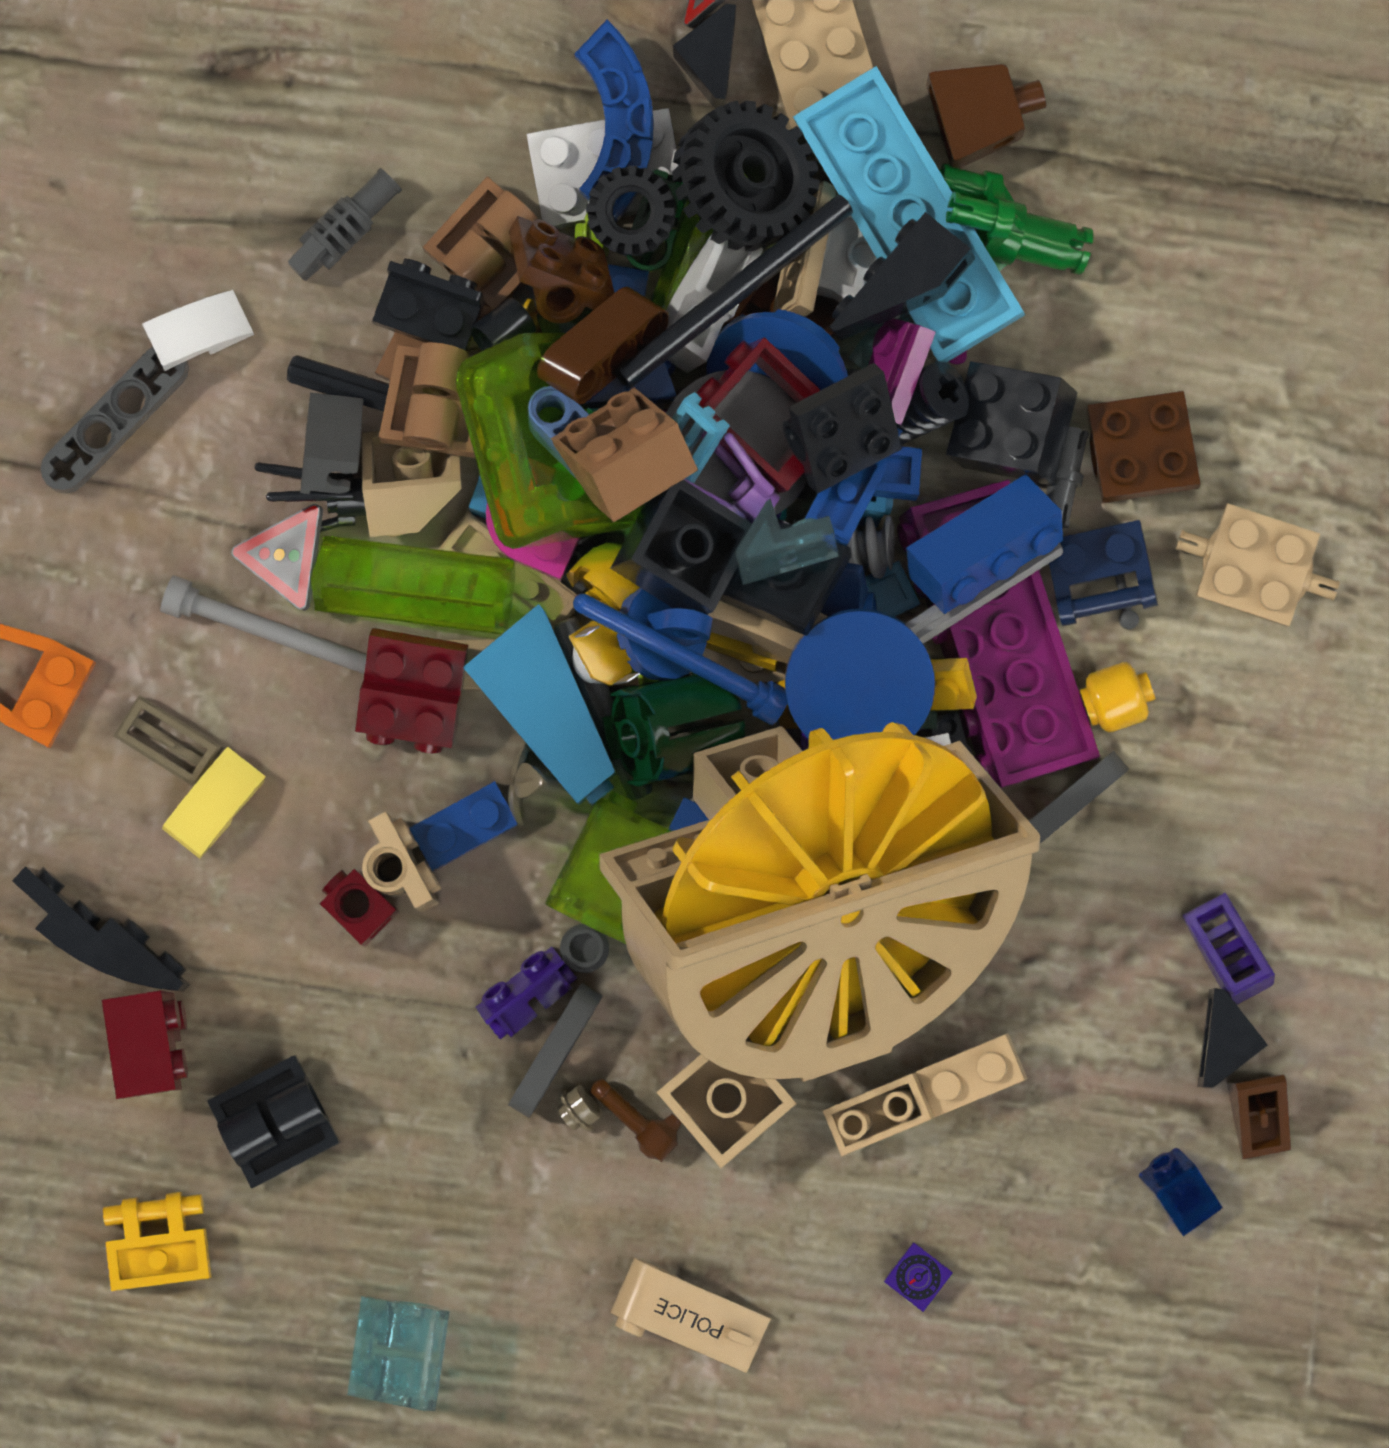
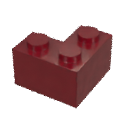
M162 990L102 1000L116 1099L182 1090L181 1079L188 1078L187 1060L184 1049L176 1050L175 1042L181 1041L180 1030L187 1029V1018L183 1001H176L173 992Z

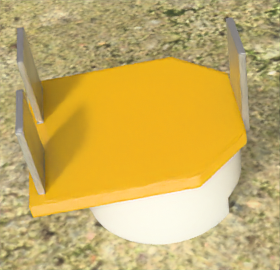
M593 620L568 636L574 646L572 653L574 669L584 681L610 686L612 684L627 683L640 675V673L629 674L632 672V667L627 661L631 659L628 657L625 649L621 650L615 631Z

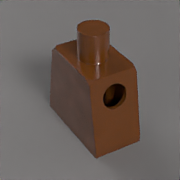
M1003 64L928 73L926 86L951 167L960 169L1022 139L1025 131L1022 114L1046 108L1045 95L1040 81L1036 80L1013 87L1009 70Z

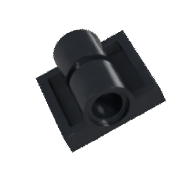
M875 363L788 407L791 418L783 422V432L786 441L795 457L803 465L808 485L816 493L824 491L902 449L885 374Z
M293 1055L207 1100L218 1122L217 1127L233 1160L241 1167L251 1189L341 1143L297 1055Z

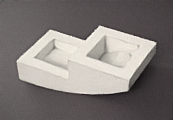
M233 290L198 300L142 323L164 371L206 351H209L211 355L254 335Z

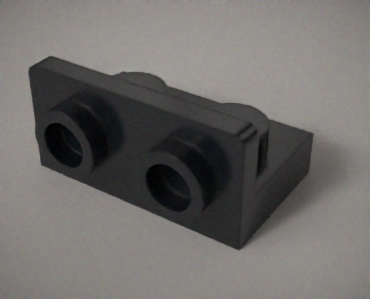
M405 258L402 264L390 261L387 268L388 278L372 319L373 324L425 343L448 344L467 352L472 340L470 328L479 320L485 304L483 293L476 291L478 284L464 277L452 274L448 280L430 274L432 269L429 266L412 259Z

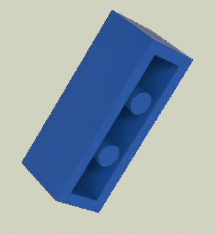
M1025 474L906 547L909 577L939 610L946 614L959 605L971 602L979 592L995 582L1008 579L1018 568L1037 556L1046 555L1051 552L1058 543L1063 541L1062 511Z

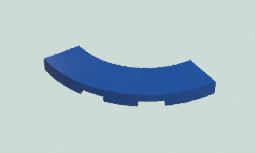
M608 19L574 53L575 59L584 67L593 80L600 95L605 115V136L599 158L591 174L579 188V192L588 201L590 200L589 193L592 187L595 188L599 182L598 179L603 175L606 176L611 173L612 169L617 167L626 168L628 165L647 169L653 145L654 118L652 99L641 64L628 42ZM636 192L625 193L616 200L613 206V217L616 223L628 210L637 195Z

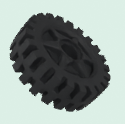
M746 100L741 104L738 101L729 102L703 116L681 138L678 143L680 148L675 152L673 163L678 164L672 171L673 181L683 182L675 190L678 201L688 199L690 202L683 209L687 217L690 218L697 214L701 219L695 227L702 234L712 228L713 233L710 240L717 244L728 240V248L739 250L745 246V251H755L761 247L764 249L777 243L809 217V211L814 208L817 198L813 195L819 190V180L811 178L818 172L817 161L806 160V157L813 150L808 143L799 145L797 139L803 135L801 130L797 126L788 130L785 128L789 121L787 116L780 113L771 118L773 107L763 104L756 108V101Z

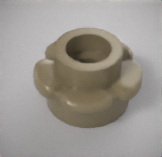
M581 1085L576 1086L569 1092L563 1090L560 1093V1099L563 1104L558 1107V1111L565 1123L573 1130L581 1127L585 1131H592L594 1129V1122L603 1116L602 1109L593 1095Z

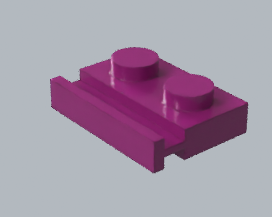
M893 318L884 322L883 326L876 332L873 339V353L868 365L875 363L884 371L895 421L897 424L902 425L936 332L917 324L914 325Z

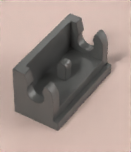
M310 392L300 493L310 494V491L340 494L350 490V481L345 479L335 480L330 478L328 474L331 472H341L343 474L358 472L364 398Z

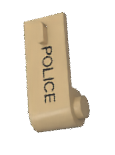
M635 1257L610 1310V1313L618 1317L615 1326L642 1338L644 1331L648 1330L747 1373L771 1320V1318L682 1280L662 1268Z

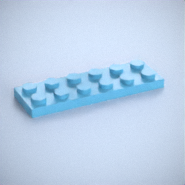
M877 66L793 116L836 191L851 205L853 210L851 216L877 259L881 256L886 259L898 245L895 242V238L902 227L913 218L918 221L925 212L971 248L975 260L946 295L909 311L915 324L936 332L930 349L937 361H950L1025 316L1024 311L974 228L956 223H946V212H952V208L947 207L952 191Z

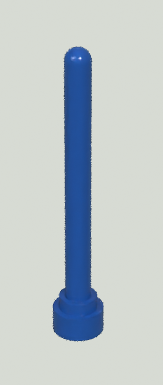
M579 594L574 598L573 607L580 614L747 701V707L753 710L752 714L754 717L773 725L785 710L787 705L785 688L773 681H769L767 684L759 681L755 684L587 594Z

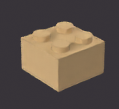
M699 1055L656 1092L720 1168L724 1167L797 1104L776 1079L741 1075L716 1065L702 1055Z

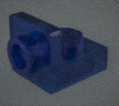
M1174 1148L1170 1152L1158 1155L1150 1162L1148 1168L1139 1174L1143 1184L1153 1193L1175 1229L1183 1237L1223 1209L1196 1165L1179 1148Z

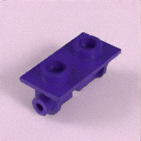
M552 946L545 952L538 951L529 956L522 963L519 973L506 983L499 982L490 987L482 996V1002L475 1007L485 1023L490 1026L500 1040L507 1034L513 1037L519 1030L538 1016L528 1004V1001L533 997H536L542 1006L547 1009L573 989L570 984L577 977Z

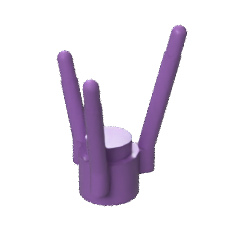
M704 431L701 437L704 438L707 432ZM726 433L724 439L740 464L720 444H718L714 453L738 479L728 492V495L733 499L732 503L724 501L687 479L683 480L755 525L775 507L780 497L774 492L775 487L763 477L734 435Z

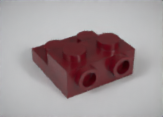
M372 628L368 640L364 680L360 687L355 732L365 733L366 740L377 745H390L394 743L395 739L414 742V748L423 753L434 754L441 752L443 747L452 748L458 728L465 677L463 667L467 662L469 644Z

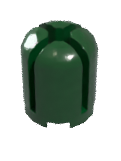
M689 673L673 680L656 681L624 688L612 693L610 696H617L613 702L612 713L610 716L603 717L602 720L604 740L611 761L620 759L626 771L634 778L626 782L637 787L693 773V753L745 737L744 719L723 722L722 720L705 721L668 730V727L742 709L738 696L694 673Z

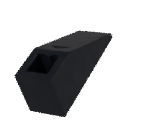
M926 212L918 221L914 218L909 220L897 234L895 242L898 245L886 259L882 256L879 257L868 268L863 277L866 284L856 296L847 295L835 308L832 314V318L835 321L831 324L830 328L840 340H844L944 297L975 260L971 248Z

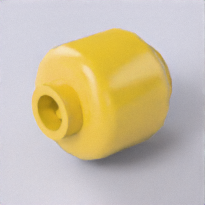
M1121 662L1089 674L1086 678V688L1080 690L1092 727L1100 724L1101 728L1108 733L1145 721L1149 715L1147 702L1156 700L1147 673L1144 672L1137 675L1134 667L1127 662Z

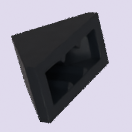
M725 4L673 45V58L715 109L721 105L724 106L727 99L736 22L735 4Z
M1213 988L1209 989L1197 1087L1214 1088L1268 1045L1225 989Z

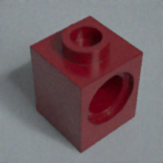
M353 869L348 875L343 870L338 872L322 889L326 897L319 903L359 944L365 947L400 913L378 890L371 887L364 876L356 869ZM353 891H363L369 898V909L359 918H350L344 911V900Z

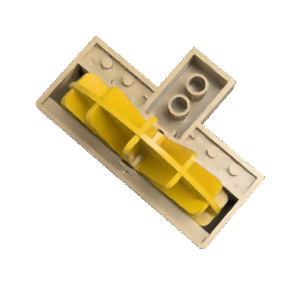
M892 722L887 724L882 732L851 735L835 740L830 737L825 729L818 728L810 731L809 749L802 751L784 727L780 726L693 753V800L709 820L599 854L600 871L622 900L623 933L629 955L637 971L691 1046L716 1065L741 1075L767 1079L800 1078L805 1082L892 1052L893 1046L915 1034L938 1017L966 991L990 963L1016 919L1029 880L1032 854L1039 852L1040 834L961 741L942 746L930 739L913 735L903 724Z

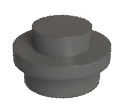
M578 924L571 927L564 934L560 944V953L563 961L569 968L580 973H589L599 969L607 960L609 942L606 935L598 927L591 924Z

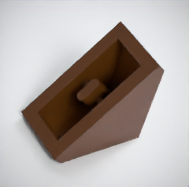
M1271 1075L1227 1084L1242 1159L1290 1151L1289 1110L1285 1075Z

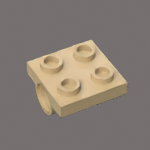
M386 811L369 820L368 822L380 843L373 846L363 859L362 871L367 883L387 896L398 897L407 894L414 908L422 913L438 905L439 902L434 893L442 888L429 864H426L425 861L417 863L411 850L419 845L414 839L406 821H403L402 817L395 820ZM389 858H400L402 862L401 875L395 881L383 882L380 876L382 864Z

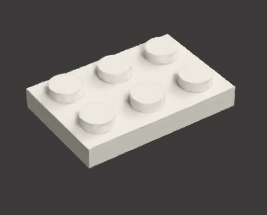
M669 108L653 111V145L647 169L651 171L659 169L673 175L672 171L678 164L673 163L674 154L677 150ZM605 120L527 134L542 220L550 223L556 229L576 226L577 223H585L586 205L589 204V201L579 192V188L587 180L599 158L605 136ZM637 193L622 217L637 214L643 197L642 194Z

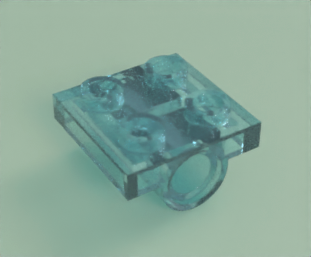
M361 1296L347 1395L422 1411H436L450 1311L428 1304Z

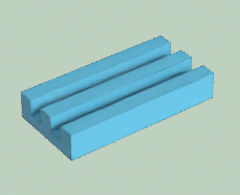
M695 392L684 398L672 418L677 422L681 432L690 417L695 420V423L684 439L690 453L703 432H707L692 456L698 471L685 478L692 483L696 481L730 427L724 419L719 422L713 419L716 412L710 406L704 409L698 404L702 398Z

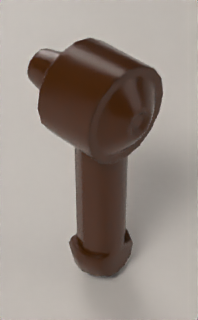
M602 1078L593 1083L590 1092L636 1135L635 1138L638 1141L640 1151L649 1159L663 1162L678 1145L677 1131L682 1122L674 1114L669 1115L664 1120L651 1119L649 1121L606 1080Z

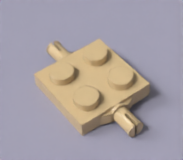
M1229 503L1225 505L1219 526L1209 539L1181 530L1179 539L1195 543L1196 546L1177 541L1175 548L1176 550L1203 557V574L1195 597L1287 627L1291 624L1297 603L1306 592L1334 601L1337 592L1319 587V584L1335 590L1339 588L1340 584L1338 580L1335 581L1312 573V558L1320 533Z

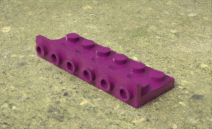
M1009 479L909 508L899 517L900 524L897 526L898 538L903 550L907 552L906 547L1010 484ZM1039 570L932 638L936 645L940 644L944 659H968L977 698L974 708L959 709V716L965 736L971 738L976 753L974 758L1001 789L1100 757ZM913 582L918 596L925 598L928 609L935 604Z

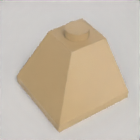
M380 431L362 433V491L369 536L397 537L408 533H418L462 489L460 456L381 443L379 440Z

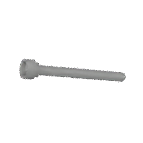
M173 575L167 585L160 607V612L176 618H180L182 614L190 617L194 613L363 674L365 672L367 654L199 595L200 590L192 587V582Z

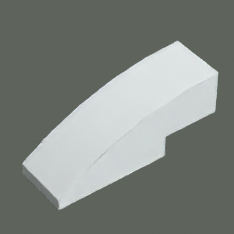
M710 236L666 309L670 317L667 328L758 258L763 250L762 247L755 251H745V246L739 250L728 248V240L717 244L710 240ZM739 304L669 358L668 361L686 373L707 362L723 323L734 317Z

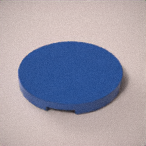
M777 309L776 312H759L746 316L742 314L734 318L718 335L706 365V375L728 370L729 366L725 363V360L742 341L745 340L750 344L765 337L820 390L848 376L844 362L838 352L840 347L822 327L810 319L781 309ZM756 363L748 370L769 377Z
M849 609L833 613L831 616L821 620L811 628L807 636L804 635L798 640L787 663L785 673L787 703L794 721L808 739L810 731L818 728L825 729L830 737L835 740L851 735L882 732L885 726L892 722L905 725L915 735L924 724L934 698L935 676L925 646L905 623L889 614L876 610Z

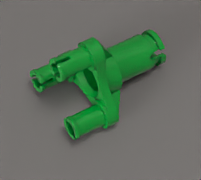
M942 164L939 171L952 191L947 206L952 208V212H946V223H956L976 228L977 235L999 271L1005 266L1011 265L1016 259L1065 271L1068 268L1071 270V273L1081 275L1084 272L1091 252L1079 250L1083 248L1084 243L1089 245L1093 243L1092 228L1082 227L1077 229L1076 224L1028 213L1025 204L1013 200L1004 185L1002 174L987 170L983 174L951 167L948 164Z

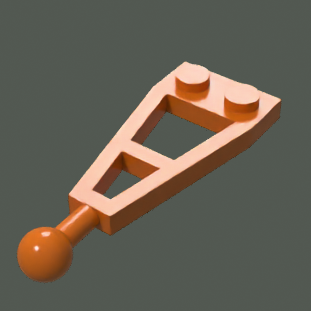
M0 624L1 640L43 652L13 710L11 711L0 702V721L4 725L51 748L96 662L51 638Z

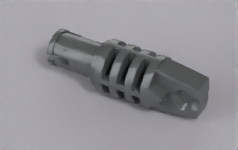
M379 168L377 173L353 197H341L323 217L319 218L301 236L299 240L303 245L289 259V266L304 281H307L323 265L328 270L332 268L346 252L372 229L371 226L374 223L371 219L397 193L399 194L402 191L400 186L382 168Z

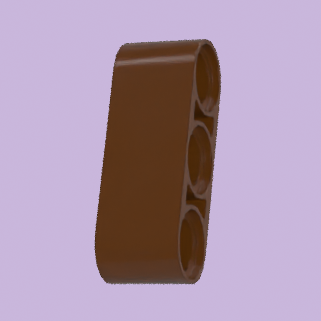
M622 287L546 350L538 365V378L576 403H586L617 377L615 374L616 368L667 329L670 318L669 312L630 287Z

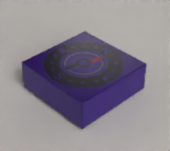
M912 1242L884 1279V1282L924 1312L953 1272Z

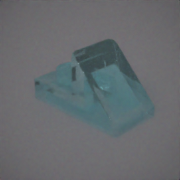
M771 499L765 502L735 552L743 585L839 557L835 533L829 516L819 519H803L791 527L781 530Z

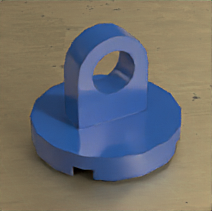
M638 588L636 592L632 593L622 603L620 611L623 614L703 655L707 641L710 639L713 618L709 615L690 609L672 608L642 588ZM617 633L621 650L625 649L628 657L631 659L627 662L634 671L647 679L658 681L673 680L690 673L687 669Z

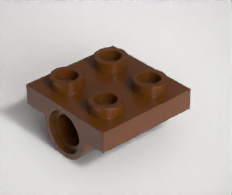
M520 216L516 217L509 230L519 281L533 286L537 309L544 319L553 323L570 322L576 319L585 307L595 310L615 293L604 249L598 243L587 237L579 236L574 238L561 233L553 225L543 220L530 221Z
M1184 391L1087 405L1086 413L1090 430L1091 461L1096 482H1099L1102 503L1199 489L1201 483Z

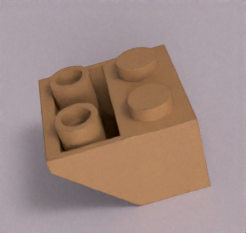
M635 387L628 392L616 394L609 399L605 406L587 417L578 418L570 422L564 431L551 438L555 448L592 503L613 522L698 471L677 422Z

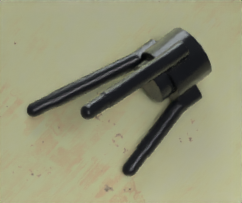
M261 462L256 463L254 467L258 472L299 479L302 477V468ZM352 473L328 474L330 478L335 480L345 479L350 481V490L345 493L335 494L310 491V494H303L300 491L268 492L266 495V499L270 502L327 501L328 513H337L338 516L322 520L320 533L342 526H356L355 517L366 516L362 478H353Z

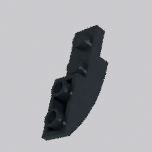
M25 866L12 880L48 913L35 929L75 959L102 973L151 988L184 992L190 984L181 977L186 968L167 951L158 956L145 943L150 936L132 919L128 918L122 923L119 919L111 917L99 929L96 924L101 918L81 900H78L74 905L60 893L65 885L44 867L37 873L34 869Z

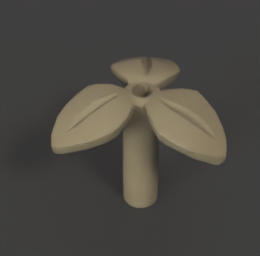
M527 743L520 749L513 761L510 772L513 780L508 789L509 807L518 826H525L521 812L523 798L540 794L573 799L555 777L545 776L536 767L527 764L531 751Z

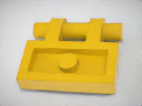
M182 1192L166 1193V1199L139 1202L137 1197L122 1199L120 1205L103 1207L105 1226L123 1224L125 1239L105 1242L111 1291L212 1278L206 1228L186 1231L185 1216L204 1214L202 1194L183 1196ZM167 1218L169 1233L142 1236L141 1223L143 1221Z

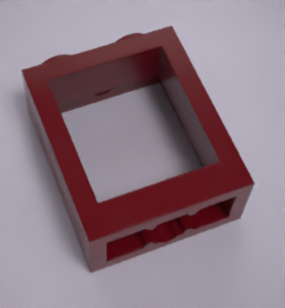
M763 337L750 344L745 340L742 341L725 360L729 369L718 381L711 377L696 394L702 398L698 404L703 409L710 406L714 410L755 363L796 402L819 392L820 389ZM714 414L713 419L716 422L722 420L718 415ZM729 427L726 433L734 435L763 477L775 487L774 492L776 494L788 491L804 473L803 465L795 457L790 447L772 467L734 430ZM723 436L719 444L738 461Z

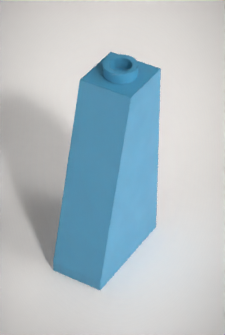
M538 604L463 668L574 801L580 805L587 799L593 806L614 788V785L609 780L616 775V772L546 612Z

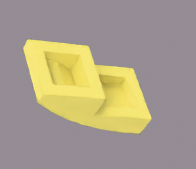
M227 747L173 811L162 829L200 859L231 825L233 817L262 786L266 776Z

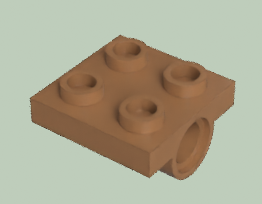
M487 176L422 248L426 254L450 275L461 276L478 284L476 291L483 293L484 305L495 309L506 299L511 298L524 284L519 281L509 230L517 216L530 221L537 220L538 217L515 195L501 189Z
M423 343L421 348L397 344L379 433L380 442L477 459L495 367L494 361L469 356L465 350L443 343Z

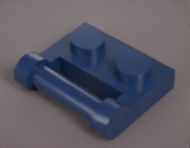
M1140 520L1063 537V541L1060 542L1063 549L1062 555L1049 563L1062 627L1077 624V618L1137 605H1143L1144 609L1158 606L1156 589ZM1136 572L1137 586L1078 599L1072 598L1071 586Z

